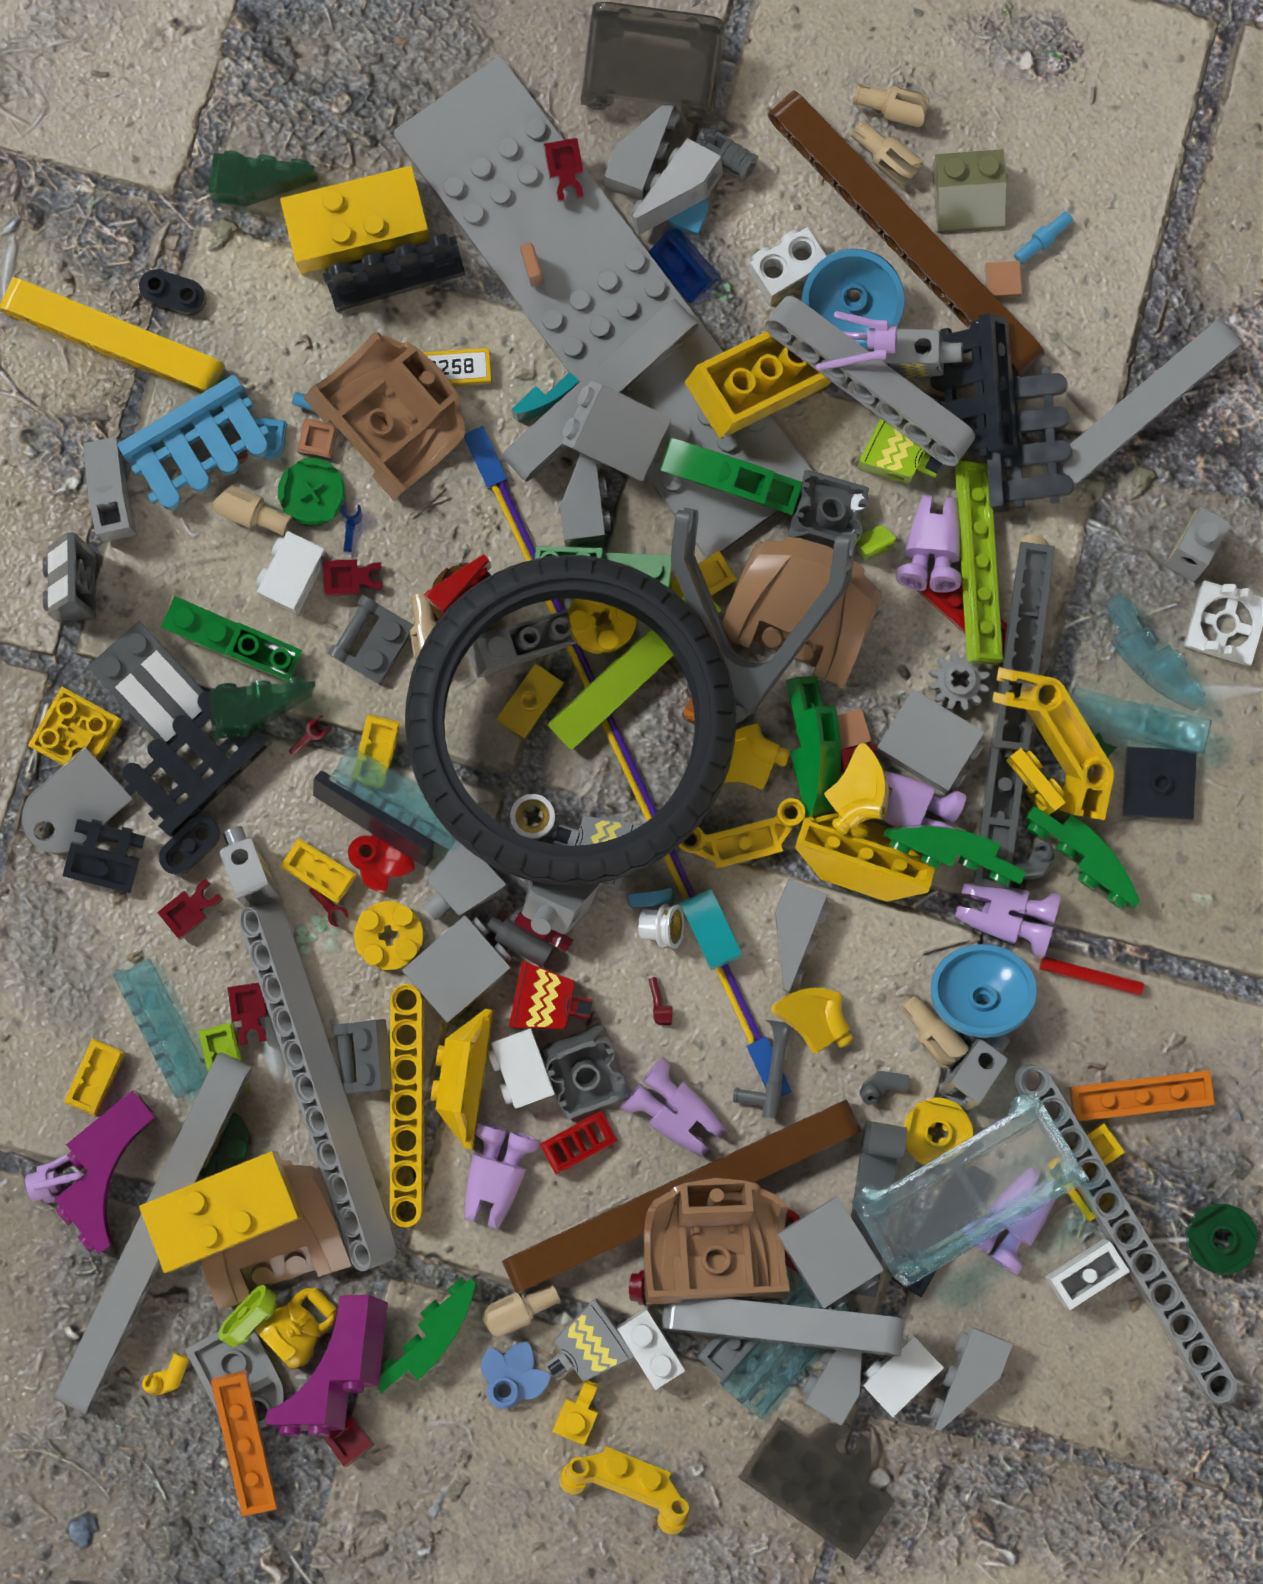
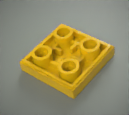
M62 686L28 746L61 765L67 763L85 746L100 761L123 720Z

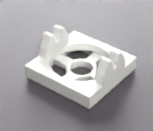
M1204 580L1199 590L1183 647L1251 666L1263 627V597L1253 595L1254 592L1248 588L1238 589L1235 584L1219 585ZM1227 598L1223 611L1216 615L1204 612L1206 607L1213 601ZM1238 601L1249 610L1252 626L1241 623L1239 617L1235 614ZM1229 615L1234 619L1235 629L1233 632L1227 634L1219 631L1216 625L1219 616ZM1201 623L1212 626L1214 633L1217 635L1215 641H1208L1204 636ZM1236 633L1248 636V639L1238 647L1226 646L1227 639Z

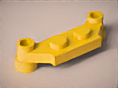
M788 798L780 803L777 815L774 818L710 835L704 834L697 827L691 833L697 839L696 844L688 846L683 842L678 847L686 853H694L713 862L715 869L783 852L781 845L794 826L799 825L803 821L805 807L798 799ZM788 808L794 809L797 817L795 819H788L785 817L784 811Z
M605 1446L603 1452L584 1458L574 1457L564 1466L559 1476V1485L568 1494H579L585 1489L587 1483L592 1482L658 1509L660 1512L657 1518L658 1526L666 1534L675 1535L680 1533L688 1520L689 1505L685 1499L680 1497L670 1481L671 1472Z

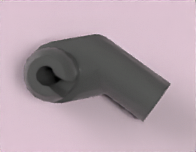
M1041 842L1035 846L1026 863L1012 865L1027 871L1023 880L1039 879L1045 875L1053 863L1055 854L1049 843Z
M886 1071L875 1072L861 1086L860 1095L863 1102L868 1105L877 1104L879 1098L888 1090L907 1092L909 1075Z

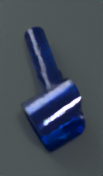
M346 502L341 506V515L346 529L344 552H352L355 525L359 524L363 518L359 504L357 505L358 511L353 516L346 515Z

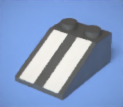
M66 533L48 546V557L43 558V575L48 577V591L43 592L44 611H48V615L54 620L96 619V552L76 533Z
M140 621L134 624L87 666L154 739H162L168 743L177 735L172 727L173 720L177 716L186 715L194 720L203 712L198 706L197 699L204 690Z

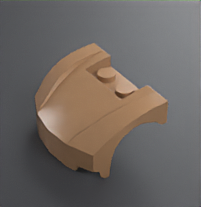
M380 333L371 334L366 342L343 365L327 378L310 388L303 398L325 424L332 421L375 470L372 477L393 501L399 498L447 456L464 438L466 431L464 430L465 424L460 411L461 401L442 370L411 343H401L386 335L381 336Z
M787 537L784 541H759L756 543L744 567L722 622L728 640L747 648L750 647L752 641H755L778 651L828 585L834 549L795 537ZM855 560L849 587L795 657L816 666L813 675L845 687L882 598L881 590H878L864 575V568Z
M282 1160L304 1218L200 1260L218 1311L242 1303L260 1285L267 1287L316 1270L318 1277L352 1266L320 1167L315 1169L313 1166L293 1165L290 1160Z
M721 1178L684 1183L655 1199L646 1213L644 1226L646 1304L681 1303L682 1299L750 1296L751 1300L786 1299L790 1288L785 1263V1249L776 1236L778 1232L785 1229V1219L788 1211L786 1202L784 1200L781 1201L778 1195L760 1188L756 1183Z

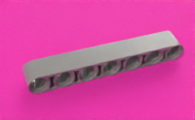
M793 296L783 298L765 321V328L774 339L814 369H816L815 366L819 363L869 353L868 350ZM874 359L818 371L944 465H957L975 439L973 430L966 423L881 360Z
M676 299L667 303L504 451L502 457L525 482L534 478L568 447L561 444L564 438L563 429L567 421L573 418L578 408V396L581 390L588 386L590 380L626 395L686 341L698 328L699 323Z
M1222 318L1216 320L1069 444L1072 448V456L1068 461L1058 463V474L1069 475L1076 487L1231 356L1243 342ZM1048 464L1044 467V469L1046 470L1047 473H1048Z
M726 1298L682 1299L681 1303L664 1304L661 1329L682 1333L901 1356L905 1319L884 1315Z

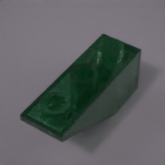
M227 150L224 151V154H213L208 193L213 203L247 207L318 181V174L315 166L310 165V162L303 159H291L290 162L277 161V158L270 155L262 154L258 155L257 158L244 157L242 153Z
M292 678L280 684H271L270 681L261 680L251 683L250 686L237 687L234 683H224L216 686V688L211 689L208 699L213 739L249 736L312 697L316 686L315 681L305 682L304 678Z

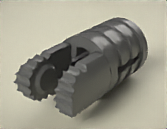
M708 127L703 133L704 139H699L696 143L720 155L723 171L730 173L731 176L738 178L739 181L745 182L756 166L759 156L743 148L740 144H736L732 139L717 130Z

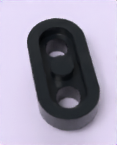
M159 269L147 271L140 279V293L151 305L185 316H194L200 313L206 305V294L202 286L194 280ZM154 281L161 282V286L157 290L150 289ZM185 292H193L190 300L185 301L182 299V295Z
M196 816L190 819L161 848L159 853L161 867L173 875L188 873L217 845L220 839L218 824L207 816ZM201 828H207L209 831V836L205 840H199L197 834ZM177 852H182L184 860L181 864L176 865L173 862V856Z

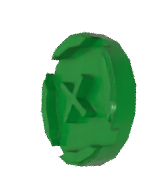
M304 458L297 461L296 464L289 467L282 474L278 484V499L283 511L287 515L293 516L294 522L304 526H321L331 522L341 512L346 501V485L341 474L331 463L319 458Z

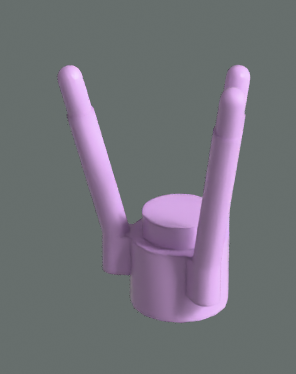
M836 311L834 313L835 318L872 327L868 329V333H844L853 340L867 341V348L874 349V351L819 363L815 368L820 371L874 359L886 360L887 353L896 354L897 325H888V321L873 320Z
M67 1154L48 1164L37 1166V1172L26 1175V1189L32 1201L43 1199L45 1204L56 1202L55 1198L61 1194L56 1193L61 1190V1184L82 1177L80 1172L59 1176L56 1171L51 1172V1170L70 1161Z

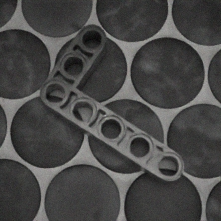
M866 1121L862 1137L851 1218L882 1266L897 1159H903L907 1127ZM879 1282L864 1291L857 1287L849 1293L876 1297Z

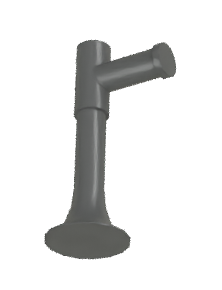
M765 1020L770 1023L774 1035L766 1092L743 1090L736 1087L733 1093V1102L763 1106L762 1117L777 1119L786 1047L794 1028L785 1022Z

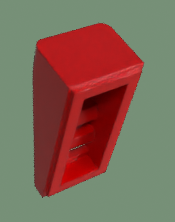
M484 554L429 589L424 594L425 599L439 612L444 614L456 600L478 584L492 568L489 558Z
M601 1110L540 1143V1146L554 1173L557 1175L618 1140ZM595 1121L605 1138L600 1143L590 1126ZM582 1128L593 1146L588 1150L577 1132ZM569 1135L572 1136L580 1151V1154L574 1156L565 1139ZM559 1142L568 1159L564 1163L561 1162L553 1147V1144Z

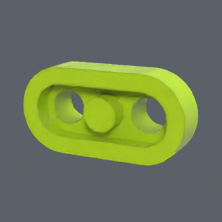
M264 1285L255 1288L223 1322L218 1338L230 1347L246 1343L252 1335L253 1329L262 1320L269 1319L275 1312L277 1307L275 1302L276 1294Z

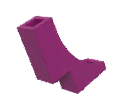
M134 1090L66 1144L71 1151L67 1154L70 1161L79 1171L85 1168L88 1172L55 1198V1201L59 1204V1207L55 1210L67 1225L73 1222L81 1231L78 1239L89 1252L96 1250L98 1254H101L114 1244L107 1217V1201L111 1179L127 1147L137 1135L158 1118Z
M369 1294L339 1296L334 1331L320 1364L298 1392L280 1405L267 1410L266 1425L279 1429V1435L299 1437L300 1431H308V1434L314 1436H329L330 1431L344 1430L348 1393H363L365 1387H379L388 1302Z

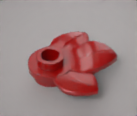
M373 834L371 836H359L349 845L348 859L350 863L357 869H360L362 882L373 891L385 893L389 877L405 876L415 869L412 859ZM361 847H368L372 855L367 858L362 857L359 849Z

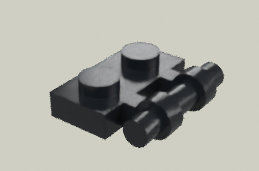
M77 819L74 832L87 835L85 844L71 842L62 876L131 893L140 858L128 856V847L132 846L142 849L146 836L133 833L131 828L122 827L121 830L102 825L103 821L92 819L91 822ZM98 838L117 842L116 852L97 848Z

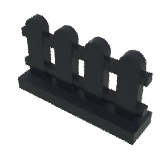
M447 234L433 236L428 240V244L415 247V244L412 243L401 245L395 249V253L383 257L381 253L369 254L362 258V263L351 266L346 262L337 263L329 267V272L323 273L336 312L466 275L456 237H448Z
M993 313L979 315V321H971L970 329L953 333L950 328L940 329L944 342L962 341L963 353L972 351L973 362L954 366V363H944V375L931 376L930 378L931 387L945 393V402L939 403L962 421L977 418V429L973 430L975 439L964 455L979 452L981 457L991 456V452L1005 456L1017 454L1008 319ZM974 385V396L957 399L956 389Z
M1050 367L1042 368V375L1017 378V373L1015 371L1012 372L1018 453L1005 456L991 452V456H987L990 507L996 513L1010 512L1009 502H1015L1016 508L1025 507V501L1045 498H1050L1051 504H1060V497L1070 495L1075 488L1074 481L1069 475L1058 474V463L1066 462L1071 458L1072 448L1064 440L1056 441L1055 431L1056 429L1065 428L1070 422L1068 411L1060 406L1054 407L1053 396L1066 392L1068 381L1064 375L1052 373ZM1043 397L1044 408L1019 411L1018 400ZM1046 431V442L1021 445V433ZM1048 464V476L1023 478V467ZM1013 468V480H1008L1007 469Z
M211 691L202 692L197 699V703L203 713L195 721L186 715L177 716L173 720L172 727L178 737L170 745L162 739H154L147 747L148 754L153 761L145 769L137 763H129L123 768L122 776L128 783L124 790L129 795L137 792L152 808L148 814L155 821L159 817L163 819L158 826L170 837H173L190 819L201 813L272 744L259 729L255 733L251 731L255 725L250 719L247 718L242 722L226 706L231 700L224 693L218 697ZM210 720L228 737L219 746L201 729ZM185 744L203 761L194 770L176 753ZM236 745L239 749L228 757L226 753ZM160 768L178 785L169 794L151 777ZM211 769L214 773L203 781L201 777ZM186 793L189 797L178 805L175 801Z

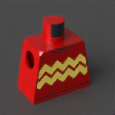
M522 961L509 1027L566 1030L569 1016L590 1019L593 999L574 995L576 981Z

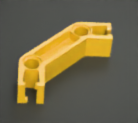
M999 667L998 681L1005 682V679L1016 682L1018 679L1023 681L1021 695L1019 698H1014V693L1006 692V694L994 692L992 702L1026 709L1066 774L1063 787L1064 795L1062 796L1066 803L1059 810L1072 815L1083 816L1084 814L1091 818L1105 820L1114 779V770L1064 685L1055 678ZM1045 686L1046 694L1040 701L1039 691ZM1091 766H1093L1094 773L1092 777L1088 779V770ZM1088 789L1085 808H1082L1086 790Z

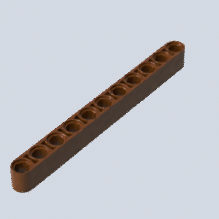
M791 91L767 113L774 127L968 329H970L971 321H979V315L993 313L1008 319L1012 372L1015 371L1017 377L1023 375L1044 355V350L1040 343L797 91Z
M843 1100L502 1260V1264L515 1292L519 1293L643 1235L646 1213L650 1205H652L655 1199L670 1192L676 1186L712 1178L744 1180L754 1183L862 1132L848 1100Z

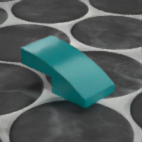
M569 372L546 395L535 386L512 408L513 417L520 422L545 414L580 381Z
M712 889L680 902L711 971L742 957V953Z

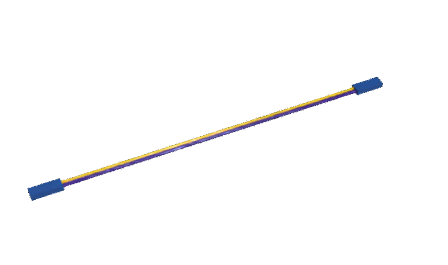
M481 426L465 433L464 439L488 490L494 491L525 560L535 559V547L506 487L508 479L484 427ZM559 599L545 601L550 614L564 611ZM577 643L566 647L584 688L588 687L595 680V677L581 647ZM611 713L601 724L646 821H648L657 813V810ZM674 849L663 858L683 901L696 896ZM727 963L715 970L748 1039L746 1048L766 1089L773 1049L767 1036L763 1037L760 1034ZM783 1073L781 1097L792 1092Z

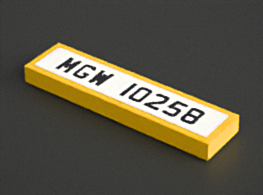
M489 348L423 352L442 370L452 386L492 384Z

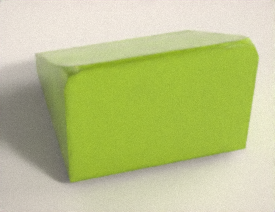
M880 525L862 534L856 543V548L862 560L867 562L892 549L896 538L885 526Z

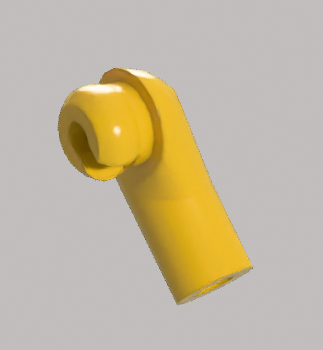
M174 1352L168 1369L148 1374L144 1377L142 1381L143 1390L154 1396L176 1390L180 1386L190 1360L189 1357L185 1354Z

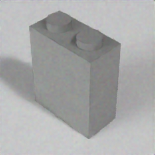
M590 380L588 386H585L578 396V408L573 418H570L564 426V438L561 444L628 476L643 481L671 418L609 387Z
M913 689L877 746L876 753L925 783L934 786L935 789L943 794H946L950 787L957 790L967 774L962 770L968 758L975 761L985 743L980 741L984 732Z
M463 916L402 969L403 973L449 1024L512 970L508 964L512 959L511 956L499 943L494 947L485 938L489 931L477 917L470 921L467 916Z
M838 1196L776 1234L818 1304L823 1309L827 1306H830L832 1310L840 1307L850 1300L847 1295L849 1292L857 1287H860L862 1291L868 1289L880 1281L877 1274L884 1271Z

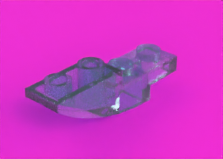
M1120 593L1108 600L1104 607L1120 631V634L1115 636L1110 642L1127 665L1150 687L1178 705L1195 711L1206 704L1203 698L1206 695L1205 691L1197 679H1191L1185 670L1187 663L1183 655L1177 649L1173 651L1170 645L1159 651L1156 650L1155 645H1157V641L1153 633L1147 627L1143 629L1136 618L1139 615L1138 610L1129 598L1124 599Z
M1079 687L1072 689L1071 699L1088 727L1095 729V732L1099 731L1102 734L1198 754L1205 753L1212 723L1210 719L1149 703L1140 704Z

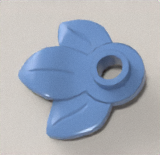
M525 1341L513 1345L504 1355L491 1347L485 1352L481 1361V1372L488 1381L487 1396L494 1406L501 1409L511 1408L520 1399L536 1398L547 1387L551 1375L546 1371L533 1369L534 1355L529 1342ZM501 1384L510 1386L511 1394L509 1396L503 1397L498 1393V1387Z

